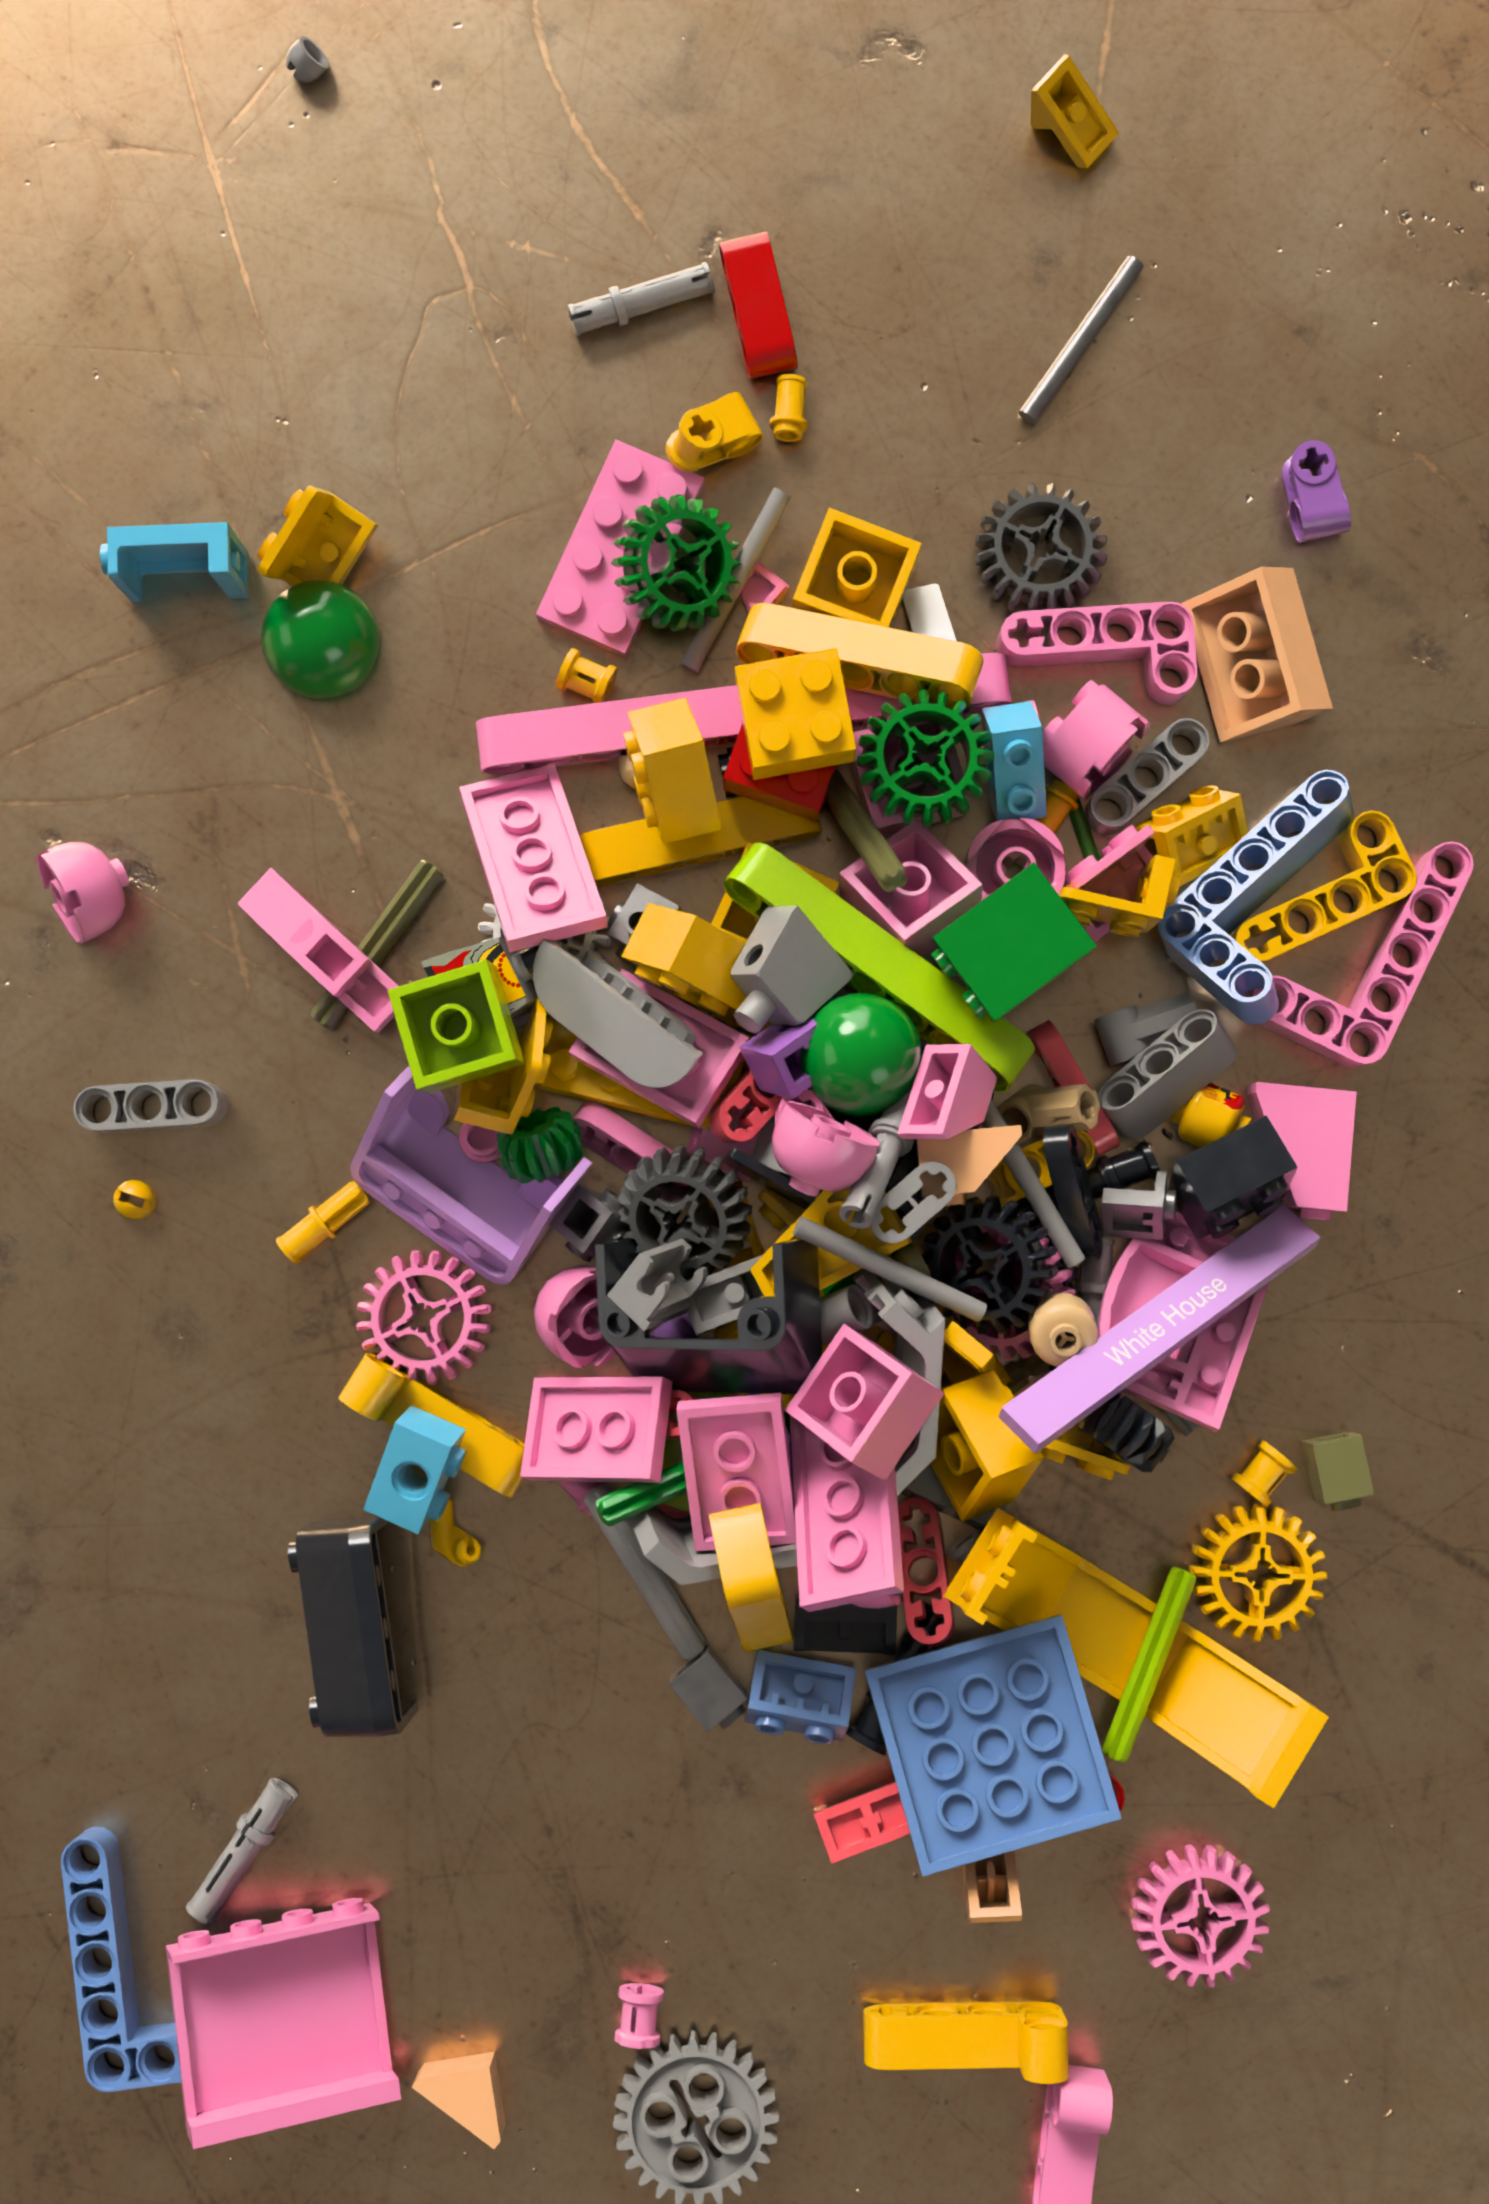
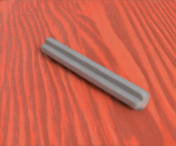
M604 1483L591 1489L584 1498L585 1505L678 1654L685 1661L698 1657L705 1651L706 1640L663 1571L644 1556L629 1518L613 1526H607L601 1521L595 1503L599 1498L612 1493L611 1487Z

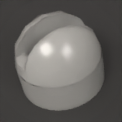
M301 36L286 54L287 69H296L293 77L304 83L319 78L329 67L328 59L323 51L311 39L305 36Z

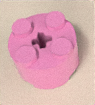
M1092 680L1086 683L1072 701V704L1076 707L1063 721L1059 716L1056 717L1042 732L1044 766L1084 800L1089 798L1091 789L1096 792L1131 756L1133 751L1130 750L1128 742L1133 735L1142 740L1150 727L1149 721L1106 685L1098 686Z
M1003 819L989 824L976 836L963 862V865L983 884L981 901L1010 880L1004 875L1007 869L1005 865L1011 867L1015 862L1023 868L1022 870L1034 862L1057 893L1062 889L1065 882V858L1059 839L1048 827L1033 819Z

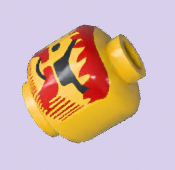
M1211 1082L1194 1094L1187 1103L1175 1112L1172 1122L1179 1125L1178 1135L1182 1140L1201 1148L1250 1124L1251 1118L1243 1115L1245 1108L1243 1096Z

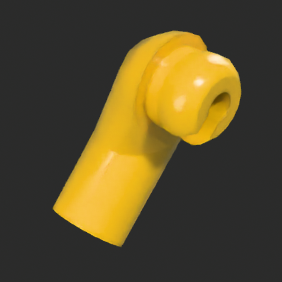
M449 1499L439 1521L432 1519L429 1521L430 1544L437 1553L452 1564L466 1567L479 1560L481 1546L475 1538L454 1525L452 1500Z

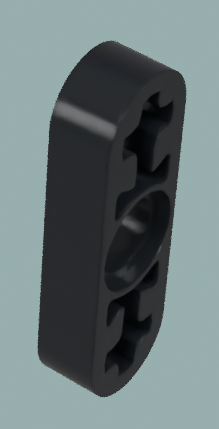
M1073 1124L1045 1127L1043 1133L1044 1155L1060 1215L1084 1256H1099L1103 1250L1102 1227L1077 1131Z

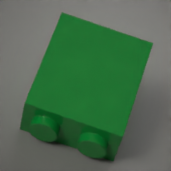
M1033 862L933 936V942L938 949L933 951L931 956L948 978L956 973L969 989L961 996L977 1018L981 1020L988 1015L993 1023H995L1091 954L1097 945Z

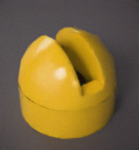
M125 1181L118 1186L114 1193V1207L124 1218L133 1220L143 1219L149 1216L156 1206L155 1191L144 1181ZM124 1192L145 1199L142 1208L122 1201Z

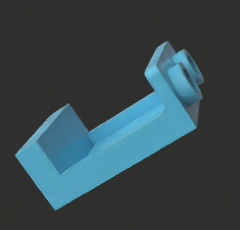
M228 522L107 527V544H102L100 547L101 568L103 573L109 576L116 587L131 602H142V577L146 574L209 572L230 600L249 599L248 551Z

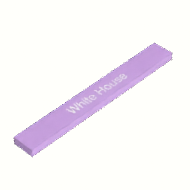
M1283 1205L1097 1338V1342L1094 1345L1086 1346L1001 1408L999 1418L1035 1454L1315 1249L1321 1237Z

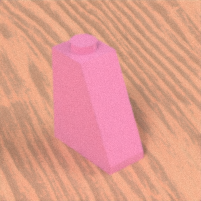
M1264 1082L1252 1083L1247 1085L1246 1097L1255 1121L1267 1115L1298 1167L1290 1183L1291 1188L1283 1197L1285 1206L1291 1209H1301L1300 1219L1331 1221V1212H1347L1357 1092Z

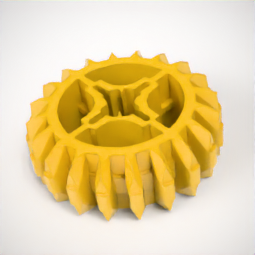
M1255 1503L1251 1509V1518L1249 1519L1244 1507L1240 1505L1234 1506L1233 1516L1235 1523L1231 1524L1230 1520L1221 1513L1216 1515L1215 1520L1221 1531L1216 1534L1214 1531L1204 1527L1200 1532L1204 1538L1211 1541L1208 1548L1205 1549L1200 1545L1192 1546L1191 1552L1204 1558L1203 1564L1188 1566L1189 1572L1197 1577H1204L1203 1581L1195 1583L1192 1594L1195 1596L1209 1594L1201 1602L1199 1609L1204 1614H1210L1218 1610L1213 1618V1625L1222 1629L1231 1622L1230 1634L1234 1638L1240 1639L1248 1628L1250 1639L1254 1642H1261L1266 1627L1271 1638L1280 1640L1282 1638L1281 1623L1284 1622L1290 1630L1297 1632L1300 1630V1624L1294 1616L1298 1612L1308 1618L1314 1616V1610L1305 1605L1309 1596L1315 1600H1322L1324 1598L1323 1592L1312 1587L1313 1581H1324L1327 1579V1572L1312 1568L1313 1564L1321 1562L1325 1558L1324 1552L1319 1549L1306 1551L1315 1542V1534L1306 1531L1297 1535L1302 1527V1520L1293 1516L1284 1523L1285 1511L1283 1509L1274 1507L1267 1518L1265 1506ZM1266 1532L1278 1535L1286 1543L1293 1556L1295 1566H1286L1273 1561L1271 1546L1266 1544ZM1250 1534V1539L1246 1540L1245 1550L1241 1557L1233 1561H1223L1221 1563L1227 1549L1239 1538ZM1258 1561H1260V1565L1276 1572L1258 1576L1257 1584H1255L1256 1581L1239 1573L1256 1569ZM1219 1579H1229L1232 1582L1242 1584L1244 1599L1249 1601L1248 1612L1240 1611L1231 1606L1222 1592ZM1284 1584H1292L1289 1593L1278 1605L1265 1610V1606L1270 1605V1596L1275 1588Z

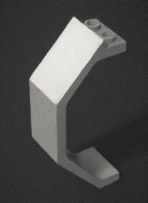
M864 1268L860 1269L852 1278L865 1290L864 1295L880 1310L878 1313L880 1317L895 1330L893 1356L938 1389H941L945 1318L931 1300L921 1295L918 1297L910 1296L906 1288ZM940 1401L895 1466L897 1496L936 1458ZM653 1507L629 1518L644 1556L679 1585L722 1579L716 1550L695 1552L691 1517L671 1518L663 1514L656 1507ZM796 1544L771 1546L776 1569L797 1566Z

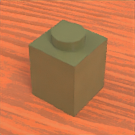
M1349 1431L1301 1441L1315 1501L1325 1505L1330 1504L1332 1511L1359 1507L1361 1506V1497L1375 1495L1362 1434Z

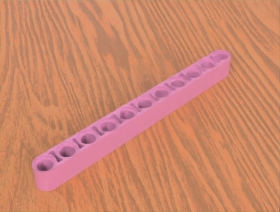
M982 654L984 659L982 670L971 704L965 708L963 715L982 713V708L1012 704L1005 654ZM736 685L498 715L476 721L475 725L481 772L486 774H504L526 771L550 764H555V767L618 759V756L628 755L623 738V732L631 731L627 712L681 698H686L703 738L705 748L735 744L743 722ZM845 688L850 716H852L851 723L853 729L867 727L870 717H877L886 722L881 713V706L885 702L893 705L898 712L900 711L898 699Z

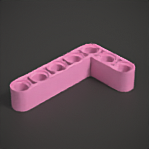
M1454 841L1443 842L1422 855L1415 866L1417 875L1416 885L1409 895L1399 900L1348 1008L1285 977L1275 975L1272 978L1277 994L1280 997V1009L1273 1018L1259 1025L1346 1067L1359 1068L1380 1060L1386 1053L1471 876L1474 863L1468 848ZM1437 856L1447 858L1453 865L1454 873L1451 879L1444 878L1437 872L1435 867ZM1416 900L1425 901L1430 905L1433 913L1430 923L1422 922L1416 917L1414 913ZM1397 943L1406 946L1411 952L1412 961L1408 968L1400 966L1393 958V948ZM1375 987L1384 989L1390 996L1391 1005L1387 1012L1379 1011L1372 1003L1371 995ZM1262 989L1249 990L1245 993L1244 997H1255L1260 994ZM1308 1010L1318 1011L1325 1019V1029L1321 1035L1313 1034L1307 1029L1304 1019ZM1354 1031L1363 1033L1369 1040L1370 1049L1365 1057L1358 1056L1350 1047V1038Z

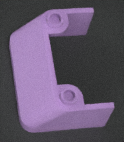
M408 1066L384 1091L351 1162V1175L366 1193L453 1256L460 1259V1261L482 1277L495 1284H508L522 1269L551 1229V1222L578 1184L580 1185L592 1162L584 1157L564 1182L559 1176L558 1178L552 1176L546 1178L542 1183L533 1180L523 1184L518 1179H510L507 1171L495 1162L480 1163L470 1159L460 1146L459 1136L444 1126L449 1116V1108L441 1091L427 1094L416 1090L410 1066Z

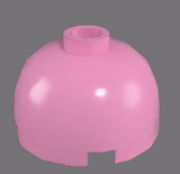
M85 842L64 843L36 855V865L45 890L51 888L57 902L52 904L75 942L84 943L94 939L116 924L122 916L125 907V896L122 888L130 884L127 873L119 859L115 858L109 861L99 848Z
M787 1101L776 1120L772 1142L773 1153L779 1167L792 1176L789 1185L804 1194L814 1197L818 1196L821 1189L838 1192L851 1188L873 1164L880 1145L879 1140L846 1120L843 1125L828 1118L830 1113L804 1103Z
M578 1265L559 1271L546 1282L538 1294L534 1308L535 1327L543 1345L562 1361L576 1368H582V1366L589 1364L598 1367L608 1363L617 1354L605 1340L599 1328L596 1267Z

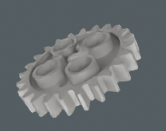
M691 2031L688 2045L681 2046L675 2034H671L669 2051L664 2052L660 2046L650 2048L651 2063L639 2056L635 2058L634 2068L639 2077L632 2074H624L622 2086L629 2093H621L616 2096L615 2107L624 2111V2113L614 2116L613 2128L626 2132L617 2138L616 2148L623 2151L632 2150L626 2157V2170L641 2166L642 2170L639 2175L638 2184L642 2187L653 2179L657 2181L656 2198L658 2199L668 2189L675 2190V2204H682L686 2193L693 2194L695 2204H703L704 2194L710 2192L718 2204H723V2188L729 2186L735 2194L740 2196L742 2194V2176L754 2182L758 2180V2168L754 2161L762 2164H769L771 2161L770 2151L763 2144H777V2131L767 2126L779 2122V2109L767 2106L776 2100V2091L773 2087L760 2088L767 2080V2070L762 2068L753 2072L750 2071L754 2062V2054L752 2052L743 2055L740 2059L736 2058L737 2041L734 2039L722 2050L717 2048V2033L714 2032L710 2035L706 2045L699 2044L696 2031ZM709 2074L717 2080L718 2084L713 2090L703 2092L695 2089L691 2084V2080L696 2075ZM671 2080H677L680 2083L693 2114L697 2118L705 2115V2133L709 2140L711 2139L714 2146L723 2153L720 2158L715 2157L711 2152L700 2124L696 2120H691L687 2123V2103L679 2092L670 2085ZM656 2102H665L674 2109V2114L667 2119H657L649 2113L648 2107ZM735 2118L740 2120L745 2128L737 2135H727L719 2129L718 2125L725 2119ZM691 2146L696 2148L702 2156L696 2162L684 2163L676 2157L675 2152L682 2147Z

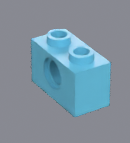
M1032 702L982 708L983 731H989L991 735L990 741L984 745V749L994 752L993 761L985 765L992 772V777L987 783V794L996 821L1047 817L1042 725Z
M410 1405L393 1426L363 1510L418 1535L430 1519L439 1521L450 1498V1493L444 1491L448 1477L455 1478L466 1455V1450L460 1447L466 1429ZM411 1465L422 1468L427 1478L418 1476Z

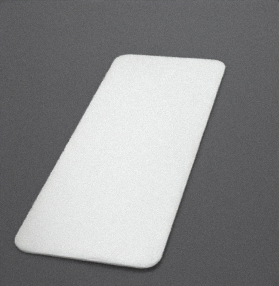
M930 584L907 589L903 597V603L912 632L956 641L939 585Z

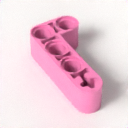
M1177 602L1020 611L1006 618L997 638V652L1005 654L1006 663L1016 667L1143 659L1147 693L1153 701L1161 705H1172L1181 701L1197 679L1194 621L1190 611ZM1159 621L1173 623L1178 629V638L1166 639L1162 637L1157 631L1156 623ZM1111 624L1124 626L1129 631L1130 640L1126 642L1114 641L1108 635L1107 626ZM1063 627H1072L1078 631L1082 641L1074 646L1067 645L1059 639L1057 630ZM1044 628L1047 629L1046 637H1040ZM1015 631L1022 632L1023 639L1029 640L1026 647H1019L1018 640L1012 639ZM1168 668L1177 671L1182 678V686L1172 688L1165 685L1160 678V670Z
M1069 2064L1068 2080L1061 2083L1047 2084L1032 2204H1091L1100 2135L1107 2136L1109 2133L1113 2109L1112 2088L1103 2069Z

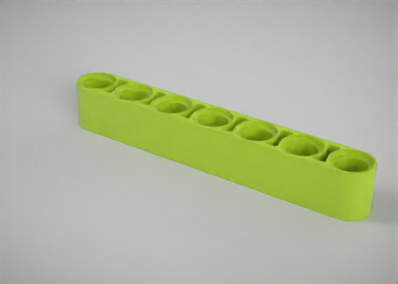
M754 843L724 880L723 886L729 897L757 919H760L767 907L798 905L855 974L847 983L849 987L857 993L877 995L899 1006L914 1023L919 1037L929 1045L971 1044L998 1077L993 1091L1003 1093L1008 1091L1034 1054L1035 1047L1033 1042L1020 1029L1003 1017L993 1023L988 1015L979 1020L961 996L967 990L948 978L906 945L904 946L902 942L771 846L764 843Z

